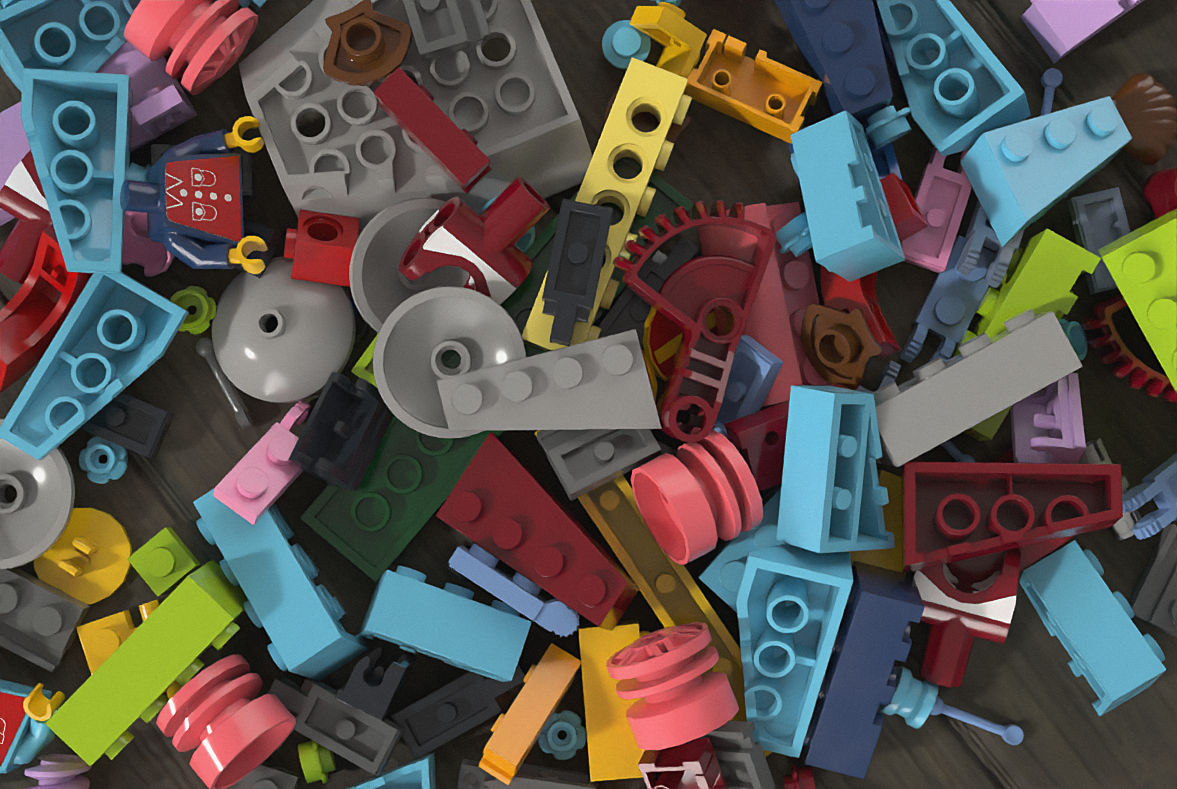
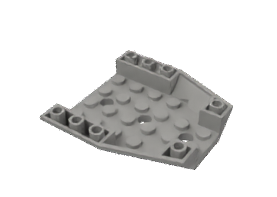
M313 0L238 64L247 101L254 118L261 124L258 128L281 185L298 218L300 209L359 218L358 237L366 225L382 210L411 198H433L447 202L453 197H459L475 212L480 214L481 208L491 199L498 197L517 176L525 179L546 199L582 184L593 157L580 117L531 0H480L491 39L502 38L511 46L510 53L504 60L494 62L485 58L482 50L487 41L484 42V40L471 43L470 46L421 60L412 31V43L408 49L407 57L400 67L406 75H410L418 81V86L422 84L435 98L433 102L460 130L465 128L477 140L478 144L476 146L490 159L491 163L489 166L492 168V171L469 194H466L379 106V100L374 96L373 92L387 78L374 82L369 86H353L335 81L325 74L323 63L332 34L325 19L349 10L362 0ZM371 0L374 11L403 21L411 27L403 0ZM312 112L322 114L325 117L324 130L315 137L303 136L299 131L301 119L306 114Z

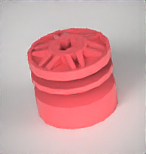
M141 0L126 24L124 32L126 41L150 61L160 60L172 52L165 71L172 79L183 76L181 85L192 96L200 94L235 64L243 53L259 21L258 15L248 7L238 10L239 0H217L213 4V0Z
M711 430L709 435L703 440L693 443L687 442L679 446L676 457L665 453L632 470L631 484L639 512L659 547L672 561L679 565L687 564L715 549L718 537L724 541L732 540L739 536L740 531H749L761 524L763 506L756 481L746 461L736 447L719 432Z
M687 623L651 632L619 650L607 660L606 667L610 677L620 680L616 684L618 697L623 699L640 698L626 711V717L638 748L661 750L681 745L721 727L739 711L738 703L726 673L718 671L704 673L719 660L716 647L707 646L712 639L706 623Z
M238 654L220 659L186 683L168 701L156 721L157 726L166 737L174 736L172 743L178 752H186L198 747L189 764L209 789H226L247 776L281 746L296 725L295 717L275 694H265L255 699L263 685L262 679L257 673H249V663L242 655Z

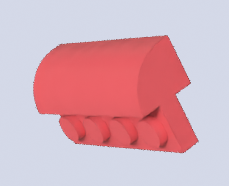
M799 202L766 206L765 203L744 206L745 220L768 227L775 234L801 214ZM697 226L703 256L727 255L750 263L758 242L756 236L730 227ZM777 239L742 335H749L784 362L761 408L771 407L790 400L791 385H832V383L823 379L811 365L800 337L802 321L808 305H820L809 250L798 257H795L791 250L788 253L781 254L779 250L782 246ZM714 307L718 334H721L727 326V316L721 308Z

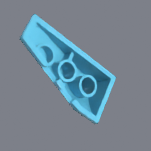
M876 0L908 104L912 111V117L941 156L969 150L983 133L1022 122L1031 115L1024 90L950 0Z
M122 271L121 274L93 273L1 424L0 438L35 459L43 460L164 355L189 312Z

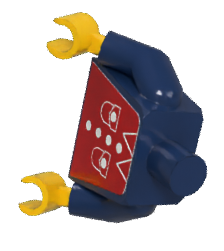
M244 116L235 122L233 132L231 133L226 129L202 134L165 151L162 158L148 170L147 182L124 180L120 192L121 209L123 211L147 213L149 238L154 242L162 243L167 251L193 269H233L236 264H242L244 270L248 273H261L266 267L264 261L246 258L252 251L258 250L263 252L267 251L268 248L260 237L247 236L244 238L241 154L233 153L234 147L238 146L247 152L261 150L264 145L261 137L250 141L242 139L243 133L246 130L257 128L261 124L252 116Z

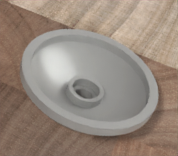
M411 198L395 203L378 213L366 225L358 237L351 255L349 268L351 293L355 305L364 320L378 333L395 308L412 295L440 286L463 287L469 279L467 271L460 267L449 265L439 267L429 274L426 272L416 280H409L399 271L401 258L408 245L426 221L446 203L445 201L433 198Z
M284 257L271 258L261 278L244 271L238 274L222 293L216 306L215 318L212 322L213 349L224 374L237 388L246 394L273 403L297 402L321 392L331 373H341L346 366L353 349L356 333L353 306L344 287L341 285L291 279L294 259ZM276 316L278 326L273 332L268 333L266 322L269 318Z
M440 286L412 295L396 307L388 316L375 343L373 370L383 401L404 424L420 433L433 437L462 438L482 431H449L436 381L526 358V352L516 323L496 301L481 292L469 288ZM447 350H455L460 354L461 362L457 366L449 367L444 364L442 354Z
M0 419V426L3 423L4 419ZM0 438V569L18 567L42 556L59 540L69 523L75 499L74 478L68 460L59 446L43 460H37ZM10 485L14 486L17 490V497L12 503L5 499V490Z

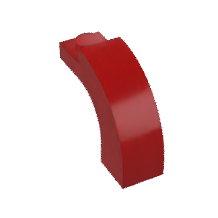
M894 173L881 179L880 182L900 242L928 227L909 186ZM821 265V288L825 305L838 308L849 314L854 309L860 308L863 311L870 331L882 348L883 352L877 356L885 358L900 350L876 297L875 282L878 271L849 282L836 273L829 272L826 267Z
M53 224L41 233L35 260L24 284L15 296L0 310V393L20 379L41 360L93 274L67 271Z

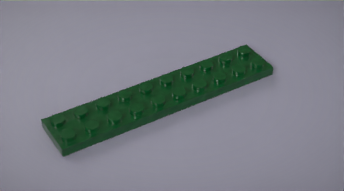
M622 157L613 165L615 173L624 179L635 178L641 172L640 164L631 157ZM654 171L648 187L656 189L647 215L642 217L636 214L630 229V233L638 235L636 242L641 246L645 245L638 232L641 227L647 225L658 235L659 231L655 223L657 216L665 214L674 226L673 210L683 206L689 213L693 206V203ZM579 190L570 200H576ZM611 202L600 205L613 209L610 226L616 225L622 220L623 212L618 205ZM559 214L525 253L532 260L530 273L522 284L500 304L516 323L521 336L548 271ZM661 245L658 246V247L650 254V256H649L650 258L656 253V251L661 247ZM632 255L630 256L629 261H632V259L634 258ZM605 257L603 258L602 267L605 264ZM615 268L611 278L620 282L612 304L627 287L622 282L624 272L618 268ZM599 308L593 325L597 323L607 309ZM524 343L526 357L547 352ZM447 350L442 354V360L445 365L454 367L461 362V356L455 350ZM393 415L358 490L328 485L300 519L374 582H378L384 572L392 566L444 504L489 433L493 432L500 437L505 430H484L462 438H438L410 428Z

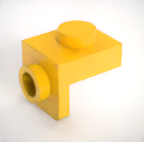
M659 2L658 6H637L629 24L664 46L656 67L688 78L690 72L696 67L700 59V50L707 34L684 19L686 13L675 5Z

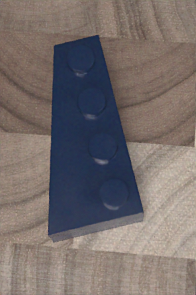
M774 0L812 78L823 82L820 94L831 116L846 110L862 125L868 123L867 119L870 116L889 107L893 94L872 0Z
M854 561L852 565L853 583L805 736L803 755L804 764L864 779L883 725V713L877 712L879 705L888 706L891 704L896 690L897 667L893 665L894 661L906 662L912 645L911 639H909L911 621L920 622L925 606L913 575L902 574V572Z

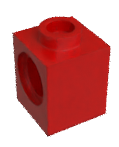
M300 209L298 228H287L284 258L294 259L291 279L350 287L349 268L351 255L358 239L359 218Z

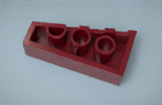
M493 432L489 433L436 514L439 519L598 627L613 631L640 589L604 548L593 539L568 508L547 488V485L518 456V453L511 445Z
M904 463L901 473L902 574L1112 527L1123 517L1121 464Z

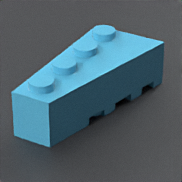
M214 489L193 502L201 516L196 521L200 532L211 545L217 544L224 556V559L220 561L224 574L234 586L240 584L248 598L243 603L244 609L258 628L264 626L272 640V643L267 646L268 651L281 670L285 671L288 669L290 672L321 681L369 649L361 636H353L347 633L340 623L339 619L346 612L337 598L332 597L322 584L317 586L313 581L314 578L318 577L317 572L319 570L310 556L307 555L299 544L296 543L293 546L289 544L288 539L294 536V532L275 503L255 525H252L213 496Z

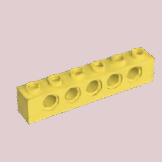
M633 57L575 200L597 206L606 202L614 203L621 208L623 218L618 224L610 226L604 253L605 264L601 268L593 311H590L588 323L575 321L570 346L592 341L599 337L602 328L594 326L593 323L600 307L610 309L620 283L611 279L616 268L613 260L618 256L629 260L631 256L625 249L624 244L628 240H637L638 235L630 233V229L636 214L642 217L647 215L656 189L648 187L654 168L664 171L674 143L666 140L672 123L682 126L692 97L684 94L688 82L687 78ZM639 112H650L658 119L659 126L654 131L645 133L637 130L633 126L631 119ZM622 157H631L640 164L641 172L635 178L624 179L615 173L613 165ZM546 273L521 337L524 343L549 352L569 346L550 343L549 340L554 316L542 314L544 306L542 296L547 277Z

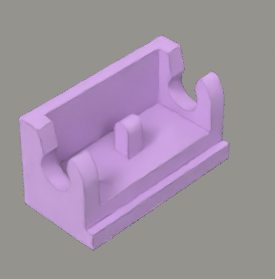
M1072 372L1046 386L1043 390L1037 391L1012 405L1010 414L1014 463L1078 464L1086 444L1078 373Z

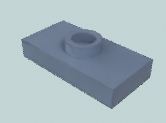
M1119 187L1070 198L1067 200V205L1078 246L1101 258L1092 275L1085 272L1090 295L1117 289L1118 286L1100 256L1098 249L1131 233Z

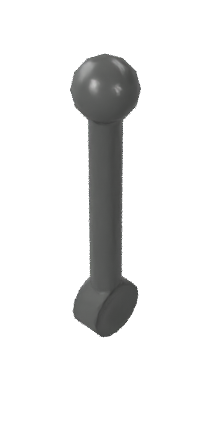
M209 338L200 339L196 344L197 353L206 358L234 410L235 417L243 430L253 426V422L241 405L227 376L222 371L214 354L212 340Z

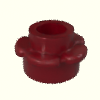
M793 763L791 764L792 774L782 775L785 789H816L811 765L796 768V764Z

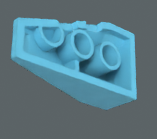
M21 0L0 10V65L21 93L23 68L96 73L126 42L124 37L126 24L141 0Z
M23 68L21 120L68 272L121 274L126 211L121 209L120 192L124 180L129 178L132 112L130 108L133 107V92L129 75Z
M790 544L749 551L736 597L743 666L747 722L754 723L756 729L752 732L754 742L761 743L763 750L797 758L800 756L853 583L849 552L817 553Z

